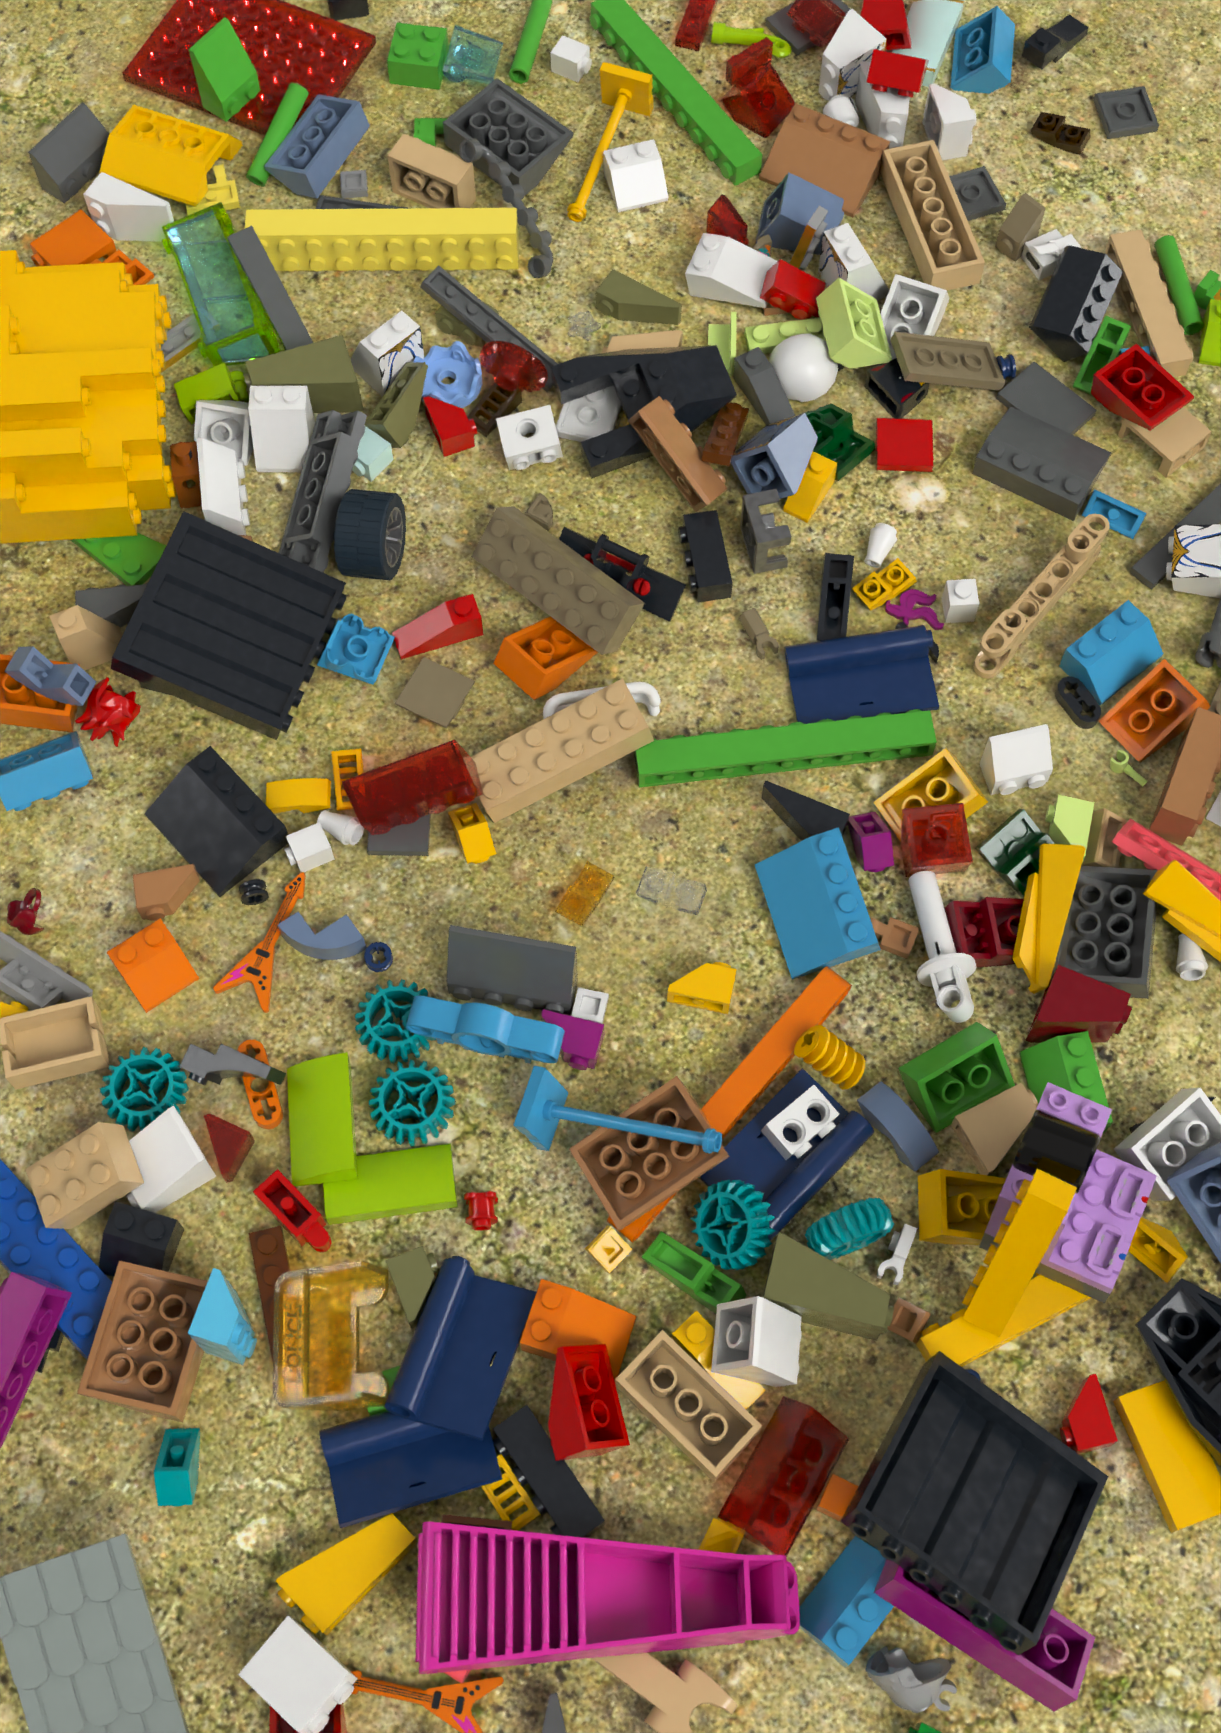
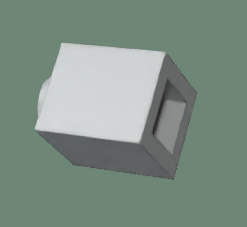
M562 36L550 52L551 72L575 82H579L581 77L587 74L591 68L590 46L566 36Z
M976 579L946 581L942 595L945 623L974 622L979 607Z
M320 822L286 836L289 847L284 849L291 866L297 864L300 873L335 860Z

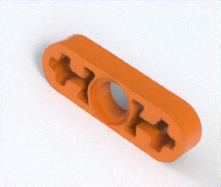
M246 1040L238 1047L237 1051L249 1055V1050L254 1049L256 1053H259L255 1058L270 1066L267 1052L259 1041ZM242 1076L252 1115L257 1125L263 1129L277 1127L282 1122L283 1110L275 1083L269 1081L268 1087L264 1091L256 1092L251 1089V1084L255 1077ZM267 1099L270 1109L275 1111L271 1113L272 1118L266 1120L264 1116H260L264 1114L261 1100Z

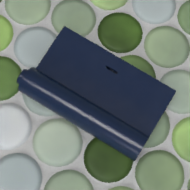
M925 625L784 646L786 667L797 722L809 724L817 723L823 719L836 721L845 720L852 716L873 717L886 712L901 714L913 709L921 711L939 710L940 706L928 658L929 648L933 647L931 630H926Z
M802 1068L724 1147L729 1157L699 1178L707 1186L718 1184L722 1180L744 1181V1184L750 1183L755 1185V1191L764 1193L762 1202L771 1204L767 1209L768 1215L775 1217L772 1221H769V1227L776 1230L773 1234L768 1235V1238L772 1241L874 1134V1129L859 1113L853 1110L848 1113ZM815 1085L839 1113L836 1119L832 1121L836 1127L822 1139L818 1134L809 1141L812 1147L800 1158L797 1159L793 1154L789 1159L785 1160L761 1130L769 1121L811 1086ZM814 1108L807 1109V1115L810 1120L814 1122L821 1121V1114L818 1110ZM783 1129V1136L787 1141H797L798 1137L793 1129Z
M452 1256V1258L444 1259L384 1407L392 1414L401 1418L483 1441L519 1346L536 1291L476 1276L474 1270L470 1267V1262L463 1257ZM494 1355H496L492 1363V1366H490Z
M387 1410L319 1431L322 1449L329 1467L340 1529L503 1480L489 1426L483 1441L404 1419Z

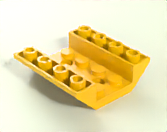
M133 105L109 134L99 173H106L141 190L196 207L208 192L207 172L219 157L231 161L243 144L242 141L229 134Z

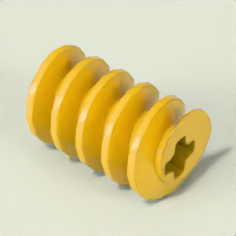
M822 1025L809 1028L795 1044L794 1054L797 1057L803 1058V1061L808 1065L812 1064V1068L816 1071H821L824 1077H830V1081L834 1084H839V1088L842 1090H847L856 1085L864 1073V1056L856 1052L855 1049L847 1045L832 1032H829Z

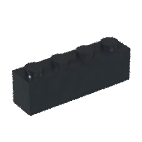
M525 1405L493 1428L497 1436L493 1440V1444L503 1457L510 1456L516 1465L512 1468V1472L523 1487L528 1483L535 1495L530 1500L541 1516L547 1513L553 1521L554 1525L550 1527L553 1535L588 1538L605 1525V1520L565 1460H555L551 1440L528 1405Z

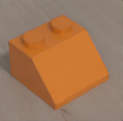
M161 918L107 951L111 961L146 1013L199 979Z

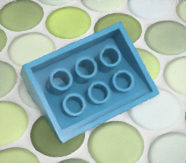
M839 827L811 836L755 864L792 980L820 971L826 966L832 967L881 950Z

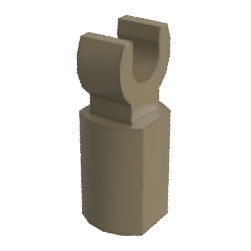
M752 608L743 612L739 617V621L752 643L756 644L757 656L761 660L765 659L764 647H770L774 654L778 653V642L769 636L770 633L757 610Z

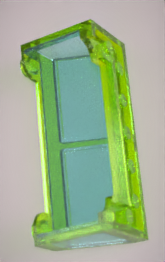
M222 202L162 226L165 238L162 239L163 246L167 254L173 253L202 334L200 335L201 341L197 342L203 358L209 357L213 366L225 363L227 366L246 364V361L281 352L272 324L227 240V236L236 233L237 230Z

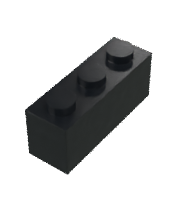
M717 510L683 515V526L678 527L680 544L685 543L686 551H683L685 568L690 567L692 575H688L690 592L696 593L697 603L731 598L733 582Z

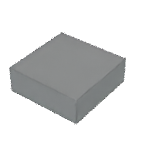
M366 170L340 172L342 198L368 197Z

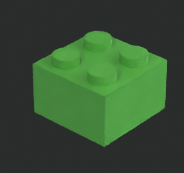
M397 22L387 58L390 84L440 90L449 54L447 28Z

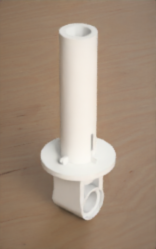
M932 871L917 872L909 878L908 882L929 958L928 961L918 968L917 978L922 985L934 988L937 1004L950 1020L956 1023L965 1022L974 1012V1004L966 978L971 976L976 970V962L968 954L956 953L935 873ZM960 1000L957 1006L950 1008L954 1001Z

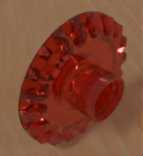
M490 341L484 344L480 351L481 365L486 368L487 373L493 375L496 384L503 389L515 391L517 388H520L521 392L524 390L532 392L533 390L539 391L541 388H544L548 380L547 369L528 350L505 341Z

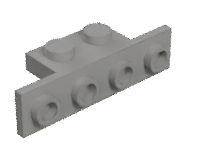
M0 931V959L7 963L0 970L1 991L31 1010L53 1006L61 999L69 1002L93 995V990L84 982L76 980L65 973L60 967L54 966L40 957L35 951L29 950L15 941L10 935Z

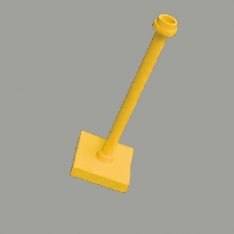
M606 62L602 63L600 68L602 104L613 106L614 108L576 201L569 204L567 208V216L570 220L581 222L586 217L587 211L584 207L603 163V151L608 150L623 111L628 110L651 116L653 111V79L651 74Z

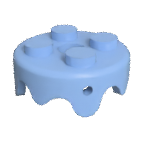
M454 341L450 347L435 345L430 348L429 353L424 359L416 356L414 362H425L428 366L421 397L422 402L424 397L429 396L464 408L471 404L479 395L482 388L480 361L478 358L474 359L468 353L463 343ZM447 377L455 379V381L451 384H444L441 382L444 378Z

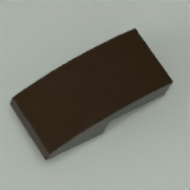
M1044 112L1040 113L1031 129V134L1043 142L1079 155L1082 154L1091 137L1090 129L1066 125L1065 116Z

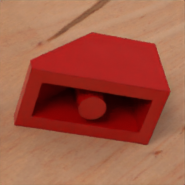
M429 396L423 398L425 415L444 457L475 447L474 435L478 434L473 418L468 419L463 408Z
M1097 1374L1089 1375L1083 1380L1061 1422L1063 1426L1060 1428L1062 1442L1078 1454L1110 1447L1118 1442Z

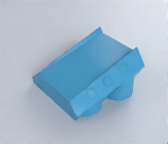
M347 614L343 618L338 617L321 657L317 662V666L374 685L395 636L390 635L387 630L381 627L369 628L364 626L362 619L354 614Z

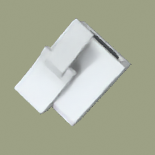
M1055 229L1025 242L1021 258L1036 278L1041 280L1053 275L1066 246L1071 245L1079 248L1081 246L1072 234L1063 237Z

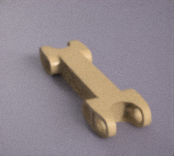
M1095 513L1086 516L1069 535L1064 547L1009 609L1003 611L991 624L981 639V651L977 654L973 664V669L978 676L987 679L994 678L1013 658L1018 646L1069 587L1079 581L1097 560L1101 551L1100 544L1110 528L1107 518ZM1097 522L1102 525L1103 530H1094L1089 526V523ZM981 661H989L995 668L993 670H985L979 663Z
M648 1653L591 1658L654 1706L644 1722L658 1733H692L690 1716L692 1711L699 1705L711 1704L731 1715L738 1706L712 1678L687 1660L683 1661L674 1674Z

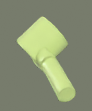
M1123 750L1117 751L1116 757L1121 762H1117L1113 758L1110 759V768L1113 772L1126 773L1142 787L1148 782L1128 764L1129 755Z

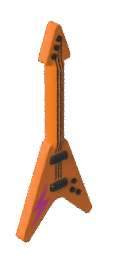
M304 872L299 873L285 887L284 890L287 894L264 940L258 943L213 987L215 993L224 992L246 982L252 983L263 1012H269L275 956L274 946L281 934L278 924L289 918L298 898L303 899L306 879Z
M353 1671L352 1673L358 1679L353 1684L354 1690L352 1694L357 1695L358 1691L420 1704L461 1733H483L472 1715L471 1708L476 1701L502 1685L504 1679L502 1677H494L423 1690L364 1677L361 1671Z

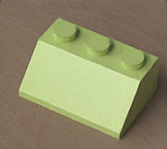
M841 278L836 279L816 297L819 309L818 314L824 329L823 335L826 338L829 357L833 362L852 369L889 363L892 360L877 299Z

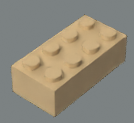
M663 1330L615 1379L616 1387L713 1482L720 1477L760 1433L763 1426Z

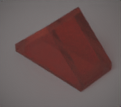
M204 1115L221 1175L226 1183L232 1182L255 1140L247 1130L215 1115Z

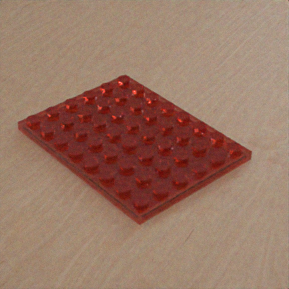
M176 0L122 74L126 82L214 115L203 108L189 49L225 17L232 25L257 71L261 90L256 97L247 102L228 121L265 135L290 83L301 85L309 93L297 117L296 124L318 94L339 98L375 46L376 36L282 0Z

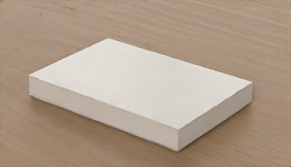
M614 386L564 403L556 425L558 437L583 442L614 430L622 407Z

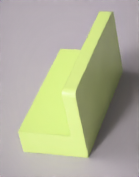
M731 312L730 324H708V346L717 345L729 376H733L734 360L736 357L737 312Z

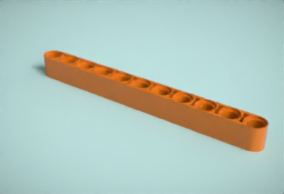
M828 966L820 971L702 1107L701 1110L712 1128L722 1134V1140L795 1056V1044L801 1035L813 1026L822 1025L850 991L852 985ZM677 1192L619 1232L632 1243L635 1242ZM609 1216L607 1222L617 1229L611 1217Z

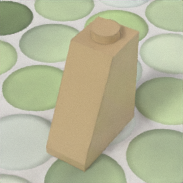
M671 330L612 336L608 347H603L602 353L627 349L682 347L683 331Z
M78 605L49 616L70 663L80 664V667L85 671L112 660V656L123 636L119 626Z
M1022 1082L955 1116L951 1124L953 1131L980 1175L991 1176L1032 1121L1038 1102L1033 1092L1029 1089L1026 1090Z

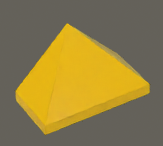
M1143 1217L1140 1218L1128 1251L1162 1280L1169 1283L1188 1256L1172 1231Z

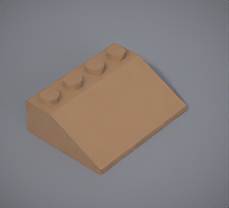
M795 103L779 131L759 175V180L777 187L788 172L844 199L842 211L845 215L854 218L880 175L883 150L889 149L890 141Z
M678 1076L618 1115V1117L703 1133L708 1128H712L697 1102ZM600 1127L569 1148L619 1231L729 1157L723 1145H721L718 1152L709 1154L705 1153L702 1146L605 1127Z
M119 1261L77 1394L148 1415L183 1423L204 1354L201 1347L187 1333L208 1281Z

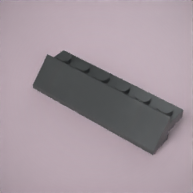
M331 410L317 415L279 550L280 554L323 573L328 566V555L331 544L334 542L338 507L350 486V475L353 465L358 458V446L360 439L365 433L364 425L367 415L358 410L343 415Z

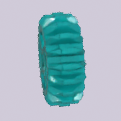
M403 979L399 981L398 986H394L393 982L388 980V988L382 989V986L377 984L375 986L377 994L374 995L371 992H366L365 996L368 1002H359L358 1007L362 1012L355 1014V1020L359 1023L355 1026L357 1034H361L359 1038L361 1045H368L366 1049L369 1054L377 1052V1057L381 1061L388 1054L389 1060L393 1064L396 1062L397 1056H401L403 1062L407 1063L409 1059L408 1054L413 1053L414 1057L419 1059V1048L421 1047L429 1051L430 1044L427 1040L434 1041L436 1039L417 1034L412 1036L405 1027L414 996L428 997V991L425 988L418 991V986L415 982L406 988V983ZM403 1001L408 1002L409 1004L405 1006H398L394 1002ZM384 1007L386 1014L378 1021V1025L373 1027L376 1014ZM392 1013L396 1018H400V1021H403L404 1030H402L399 1024L396 1025L395 1021L393 1023ZM391 1036L399 1037L402 1041L395 1042L388 1041L385 1039Z
M142 1047L140 1055H137L134 1050L130 1049V1058L125 1060L123 1056L118 1055L120 1065L118 1067L109 1065L108 1069L112 1075L103 1076L102 1080L108 1086L100 1088V1093L106 1097L102 1100V1105L104 1108L109 1109L107 1111L108 1116L111 1119L116 1118L117 1124L123 1126L127 1124V1128L131 1132H134L139 1126L142 1131L173 1105L178 1113H181L177 1104H186L187 1099L182 1094L189 1090L188 1085L183 1083L187 1079V1075L184 1071H180L179 1061H173L170 1053L162 1056L160 1049L155 1048L150 1054L147 1047ZM145 1069L158 1070L157 1072L153 1070L148 1074H140L138 1072ZM128 1078H130V1086L121 1098L122 1088ZM169 1081L167 1093L160 1102L159 1094L166 1087L165 1083ZM137 1082H141L144 1087L146 1086L149 1089L148 1092L152 1098H149L146 1093L140 1091L141 1088ZM142 1105L151 1107V1109L145 1111L130 1110L132 1108L137 1109Z
M411 1059L409 1067L404 1068L403 1064L398 1061V1071L393 1072L392 1069L386 1068L385 1072L388 1078L385 1079L377 1076L376 1081L380 1087H372L370 1090L371 1095L375 1097L368 1101L369 1107L374 1109L370 1113L371 1119L377 1121L375 1126L378 1131L385 1130L384 1135L388 1140L396 1135V1142L401 1145L405 1137H407L409 1145L414 1146L416 1143L415 1138L420 1137L422 1143L426 1144L428 1142L427 1134L431 1133L433 1137L438 1138L439 1132L437 1127L447 1129L448 1122L444 1118H453L454 1116L453 1110L449 1108L456 1105L455 1098L450 1096L454 1093L453 1086L446 1085L448 1077L445 1074L438 1076L439 1068L436 1066L428 1071V1064L423 1061L419 1068H416L415 1061ZM422 1082L427 1085L421 1084L418 1087H410L406 1083ZM396 1089L399 1100L393 1105V1109L387 1113L388 1099ZM437 1093V1106L434 1112L428 1116L425 1106L431 1101V1096ZM405 1094L412 1101H417L419 1111L415 1106L413 1107L410 1103L407 1104ZM407 1118H413L419 1123L403 1124L397 1121L400 1120L402 1122Z
M722 1180L718 1184L708 1186L707 1192L699 1194L701 1202L693 1205L698 1212L697 1215L690 1218L696 1222V1228L691 1232L698 1234L699 1238L695 1245L704 1247L701 1256L710 1257V1262L715 1266L721 1265V1269L740 1270L745 1269L747 1266H753L758 1263V1258H763V1256L767 1255L764 1248L773 1244L768 1235L773 1234L776 1230L769 1227V1221H772L775 1217L768 1215L767 1209L771 1204L762 1202L764 1193L755 1191V1185L750 1183L744 1184V1181ZM734 1222L739 1223L738 1225L727 1227L728 1224H733Z
M868 1198L851 1203L845 1207H840L838 1210L821 1217L820 1220L808 1227L805 1233L808 1241L807 1245L810 1249L829 1260L838 1259L841 1256L867 1247L886 1236L894 1226L891 1218L892 1214L881 1198Z

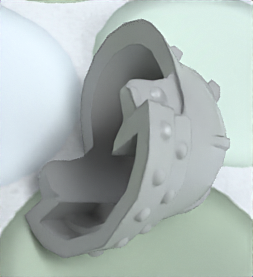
M887 1646L873 1654L866 1665L865 1671L868 1673V1677L877 1686H880L882 1690L886 1691L892 1702L902 1709L911 1710L913 1713H919L928 1709L933 1702L938 1709L949 1711L950 1705L948 1701L939 1698L943 1691H950L955 1694L957 1692L955 1684L951 1680L945 1679L952 1665L947 1659L936 1658L913 1663L907 1658L903 1649L895 1648L888 1651Z

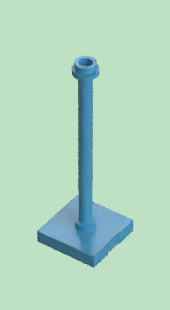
M539 1066L533 1067L513 1125L537 1149L549 1151L560 1119L702 1146L705 1153L709 1154L718 1152L722 1145V1134L713 1128H708L703 1133L565 1107L569 1092L545 1067Z

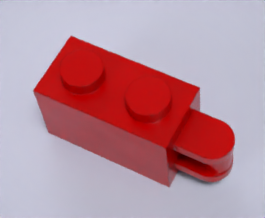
M779 259L766 273L760 298L770 303V305L788 312L797 319H810L812 316L819 318L816 297L824 291L826 283Z
M278 1169L253 1191L263 1207L301 1247L308 1242L315 1251L320 1253L330 1249L332 1240L324 1229L326 1223L322 1215Z

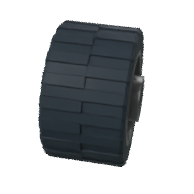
M350 489L341 499L335 521L334 551L337 567L344 576L389 581L397 574L404 553L406 514L402 499L397 493Z

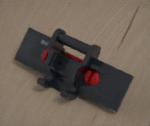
M563 527L559 537L560 541L645 603L642 609L671 622L686 584L647 566L650 558L644 553L642 555L614 543L609 540V536L602 534L596 542L578 532Z

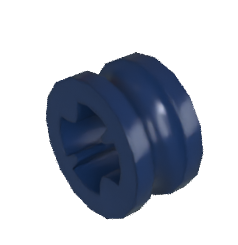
M1007 354L1006 358L997 356L996 360L1004 380L1006 377L1014 379L1016 376V364L1013 355Z
M372 943L364 952L366 965L374 972L386 971L393 962L391 949L385 943ZM376 951L377 954H379V951H383L385 961L383 963L378 961V964L373 963L372 954Z

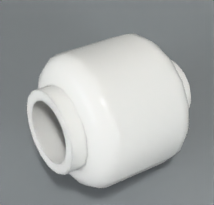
M835 95L829 99L823 108L824 115L851 126L857 127L860 121L855 101L851 97Z

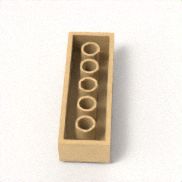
M934 139L883 150L880 174L924 283L947 291L980 284L985 261Z
M622 678L462 761L486 812L492 821L496 823L653 742L654 738Z

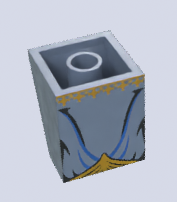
M806 413L767 425L735 451L731 461L747 494L777 488L780 499L794 495L798 491L818 436Z

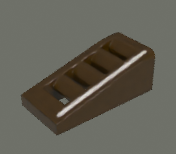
M503 376L490 387L467 416L468 419L473 418L477 431L487 437L498 426L496 418L510 415L522 403L520 388ZM497 400L502 403V406L498 405L495 401ZM489 408L490 410L495 412V414H491L489 411H487V409ZM482 416L489 422L486 424L479 417Z

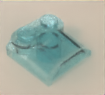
M455 25L442 71L444 76L455 83L463 82L465 79L485 84L492 83L503 42Z

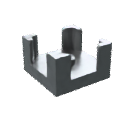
M777 488L743 495L740 528L754 574L788 566V559L785 555L767 557V553L770 548L785 546L791 543L792 536L787 525L776 527L774 514L761 515L758 507L779 502L780 498Z

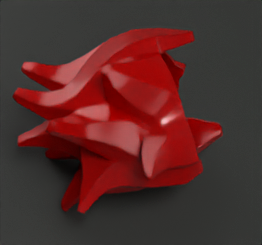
M106 677L92 689L88 697L86 711L75 722L76 724L83 723L80 728L81 730L93 729L90 737L91 741H94L97 737L101 739L110 731L113 736L114 745L118 747L120 738L122 741L125 740L124 732L140 713L141 706L135 703V691L121 696L112 690L110 684L107 685L109 678Z

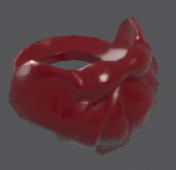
M32 888L26 894L23 901H11L7 907V924L17 928L24 935H34L44 930V927L35 924L41 903V891L39 889ZM36 897L33 908H32V909H29L30 904L32 903L33 899Z

